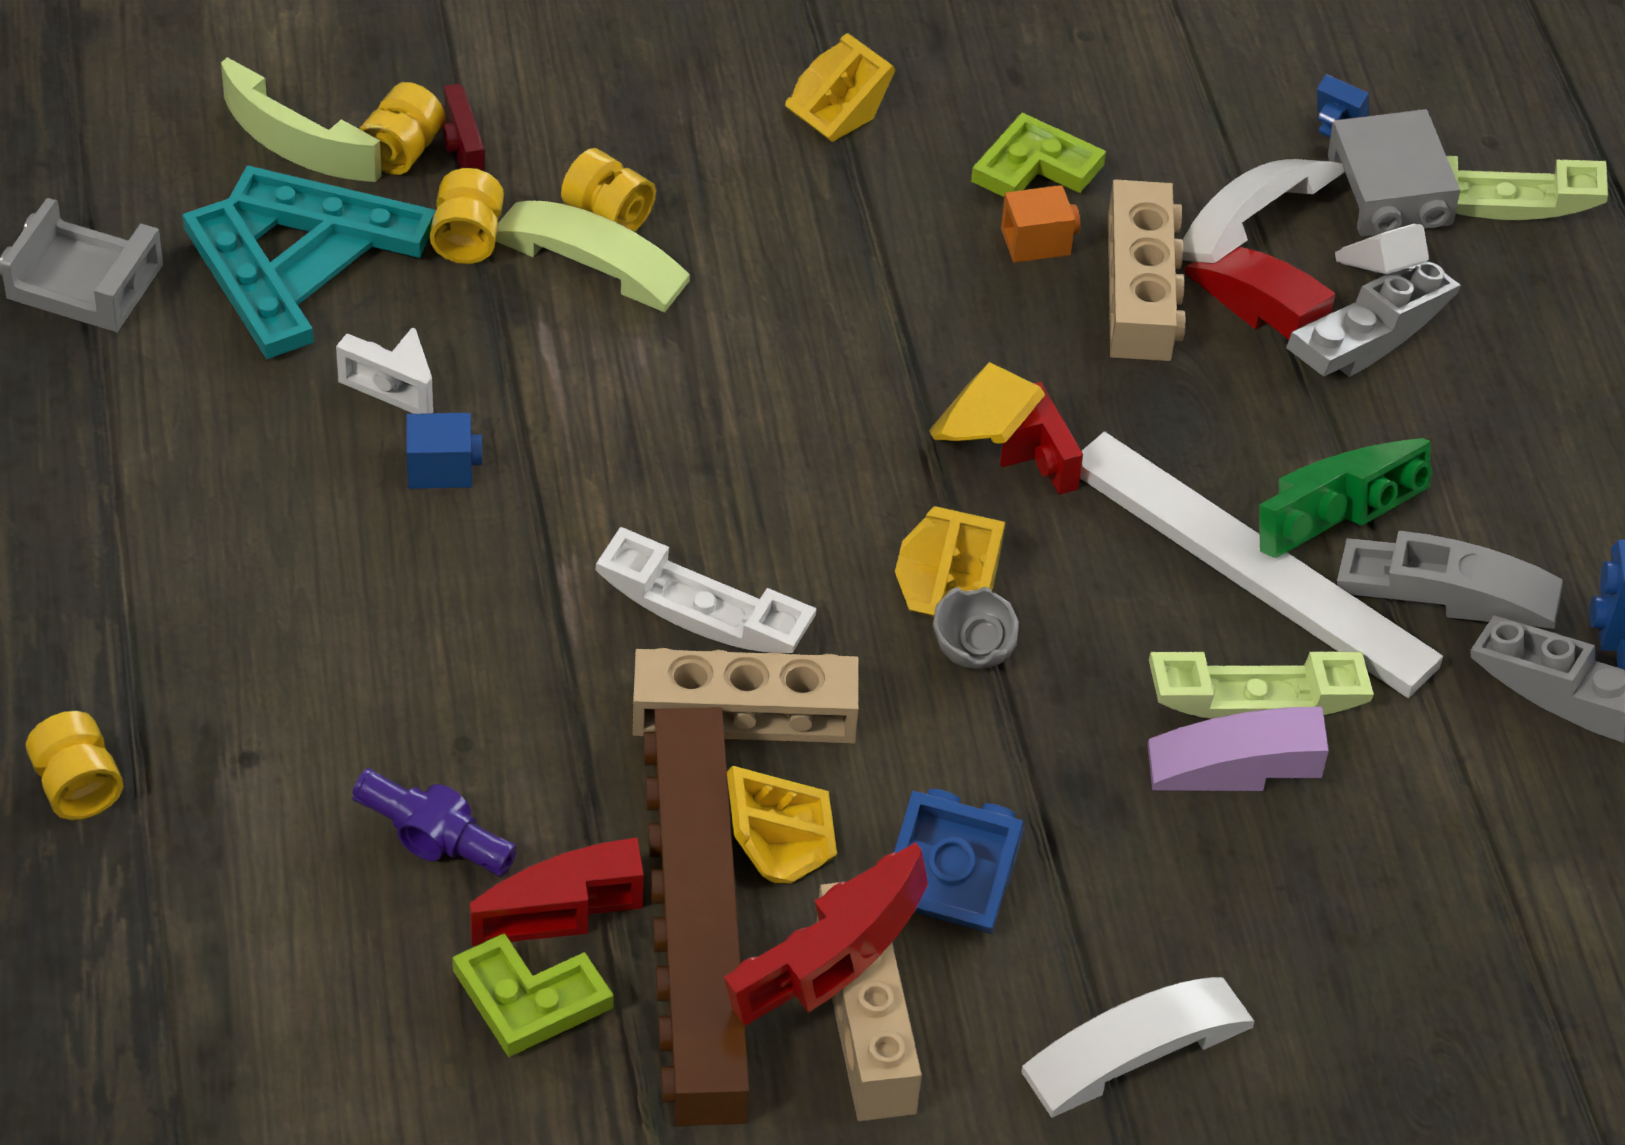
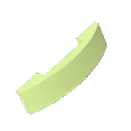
M228 57L221 62L224 99L229 110L239 124L266 148L295 164L326 175L376 182L382 177L380 140L342 119L331 129L327 130L267 97L266 83L263 76Z
M1446 156L1460 188L1456 214L1499 220H1531L1573 214L1607 202L1606 161L1556 160L1555 174L1458 171V156Z
M547 201L516 202L498 223L496 242L531 257H534L544 247L621 280L622 295L662 312H666L690 280V274L645 238L614 221L577 207Z
M1151 652L1149 656L1158 702L1174 710L1203 718L1213 719L1250 711L1286 707L1322 706L1323 715L1368 703L1374 695L1362 652H1309L1304 666H1207L1204 652Z

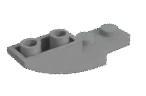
M1426 260V263L1389 273L1363 285L1355 303L1293 331L1286 348L1323 377L1339 369L1350 377L1381 359L1421 329L1458 293L1461 285L1445 274L1440 266Z
M1398 531L1396 543L1347 538L1337 585L1351 595L1444 604L1446 606V617L1489 622L1493 615L1533 627L1555 629L1563 579L1540 567L1486 547L1429 534Z
M1493 615L1471 649V658L1509 688L1541 708L1594 733L1625 743L1624 669L1595 661V645Z

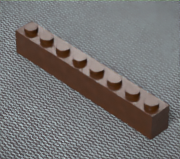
M722 707L655 709L654 732H643L644 766L655 765V777H646L647 811H657L658 814L657 823H648L649 857H660V869L651 870V903L663 905V917H653L654 953L665 952L666 966H656L657 1002L668 1001L669 1014L658 1016L659 1052L671 1051V1066H661L662 1103H673L675 1126L747 1124L749 1082L745 1026L732 1010L724 981V976L733 972L740 964Z

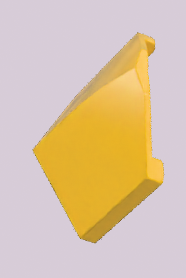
M849 33L839 39L840 43L819 55L812 62L809 68L799 77L791 98L788 97L785 103L789 111L831 142L874 119L895 72L893 65Z
M989 362L968 383L931 427L929 432L934 440L961 441L991 438L994 443H1005L1045 394L1040 386Z
M934 506L926 514V517L902 541L895 574L909 611L934 617L936 605L951 589L956 587L963 591L988 587L992 591L1005 522Z
M732 766L727 771L734 836L762 877L773 883L792 884L837 856L829 791Z

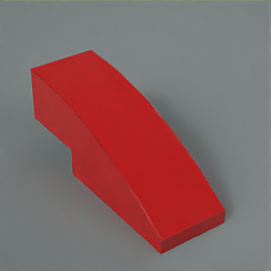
M1237 247L1216 263L1194 261L1185 268V274L1252 328L1256 330L1265 323H1268L1288 340L1293 331L1317 321L1332 312L1336 293L1289 263L1262 252Z
M637 837L599 843L566 852L532 865L496 884L470 902L472 946H478L504 933L510 942L588 934V914L643 909L644 875Z

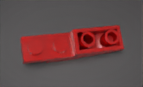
M913 843L898 853H890L884 856L874 867L848 882H840L831 887L825 895L814 901L819 922L810 927L796 930L783 943L758 957L746 959L733 972L724 976L732 1010L744 1026L795 996L807 1012L812 1011L859 977L884 953L916 910L928 886L923 853L917 843Z

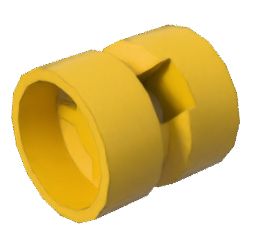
M402 82L392 88L382 100L378 109L372 112L359 129L380 140L382 171L391 175H401L409 171L422 155L425 147L429 146L440 133L443 124L446 123V114L442 104L430 91L414 83Z
M597 148L588 149L572 163L565 175L561 188V197L565 204L603 216L633 232L637 231L647 219L656 196V188L653 182L630 168H623L622 163Z
M472 168L453 170L443 177L439 186L437 209L433 216L430 231L431 245L442 257L456 263L473 264L481 262L491 255L495 248L498 218L501 214L504 199L503 188L497 179L487 172Z
M80 711L62 712L45 719L30 732L25 743L27 754L35 772L42 777V786L53 811L60 818L79 820L95 816L111 807L120 797L123 790L121 774L112 755L105 748L104 738L95 720L89 714Z

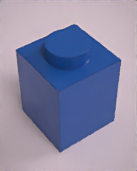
M471 413L407 414L408 489L472 488V466H482V434H471Z

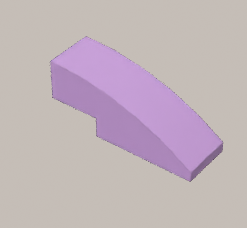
M1322 706L1286 707L1213 718L1150 738L1148 741L1152 790L1263 791L1266 778H1322L1329 751Z

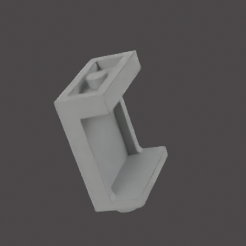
M1427 109L1333 121L1328 158L1331 162L1343 163L1345 173L1359 206L1357 229L1360 236L1378 235L1411 224H1421L1425 229L1449 226L1454 223L1460 188Z
M46 198L38 211L29 215L21 235L12 247L8 246L4 250L0 258V275L3 276L6 299L118 332L163 266L159 229L140 223L128 241L63 221L60 218L58 201Z

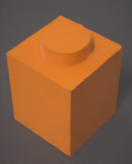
M1063 185L1005 193L1001 231L1013 263L1071 255L1073 236L1080 232V215L1075 204L1070 205Z

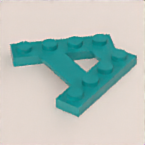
M247 165L229 199L184 213L182 217L184 230L259 349L265 358L269 359L314 343L313 328L298 305L368 249L376 247L420 258L430 238L433 216L436 210ZM277 224L309 231V233L271 262L256 241Z

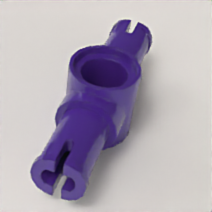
M370 768L363 771L354 785L352 800L392 819L393 827L398 829V838L402 844L419 858L427 861H436L443 854L452 858L460 855L500 878L508 872L515 860L517 845L475 825L476 818L471 816V809L467 801L459 793L447 786L434 784L429 786L426 792L416 787L408 790Z

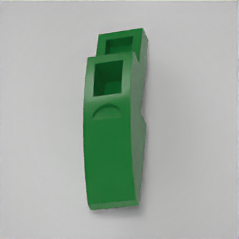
M1419 438L1368 446L1322 459L1279 478V494L1259 504L1260 552L1277 558L1345 519L1363 526L1430 488L1432 467L1430 465L1431 441Z

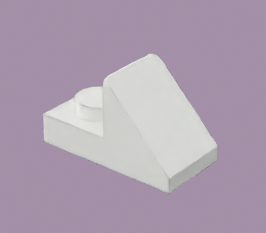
M415 328L409 330L392 352L374 342H367L348 333L336 346L338 382L413 414L433 413L432 376Z

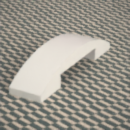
M1286 159L1260 165L1237 177L1208 202L1191 224L1183 238L1182 260L1216 263L1248 240L1242 224L1243 221L1285 192L1316 193L1345 172L1343 163Z
M622 527L619 528L596 563V571L623 594L654 614L698 635L743 649L760 652L793 653L816 615V608L769 588L758 599L668 561V546Z
M1223 977L1182 982L1132 999L1089 1020L1030 1059L1022 1066L1021 1073L1052 1118L1102 1096L1106 1081L1196 1041L1203 1050L1253 1028L1254 1020Z

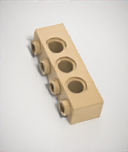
M1113 179L1108 211L1110 357L1171 361L1174 341H1183L1185 311L1177 310V305H1182L1184 275L1175 274V269H1181L1183 239L1174 238V234L1180 233L1182 205L1173 204V183Z
M636 649L633 736H643V732H654L655 709L722 707L724 739L855 743L858 719V657L834 654H782L779 652L742 653L723 650Z
M838 883L821 884L819 898ZM891 943L884 953L859 977L832 997L857 1121L917 1114L922 1074L893 944Z

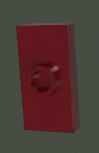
M461 83L444 86L446 123L443 124L442 130L446 150L448 153L455 152L460 169L472 168L485 172V148L464 86L462 87Z

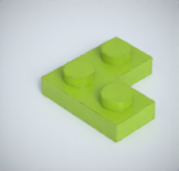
M1021 113L974 165L971 182L1004 197L1006 192L1024 190L1033 178L1040 174L1081 193L1104 166L1106 151L1025 113Z
M505 933L452 957L453 972L508 1057L613 1009L614 995L585 952L532 976Z

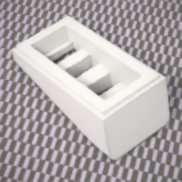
M1411 224L1345 246L1335 252L1336 262H1340V264L1384 274L1426 263V260H1429L1425 231L1421 224Z

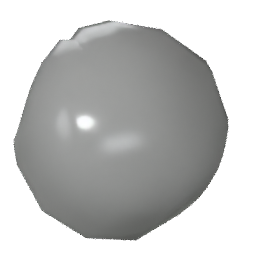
M956 587L951 589L936 605L933 629L941 651L954 664L968 669H983L999 665L1011 655L1017 646L1019 621L1011 603L998 594L993 593L988 587L963 591Z

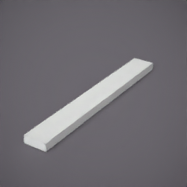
M1105 431L1082 450L1083 462L1080 479L1338 652H1362L1367 671L1408 699L1440 668L1443 655L1286 552L1274 558L1260 552L1259 533Z

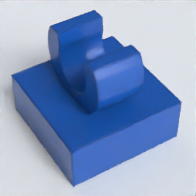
M1326 74L1317 87L1318 121L1322 122L1318 133L1330 138L1334 120L1369 116V93Z

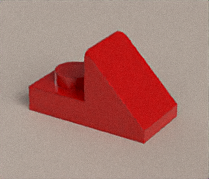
M1034 383L1041 387L1045 396L1007 442L1002 443L1000 465L1001 467H1007L1035 459L1041 475L1050 478L1059 495L1076 491L1079 487L1083 453L1042 383Z

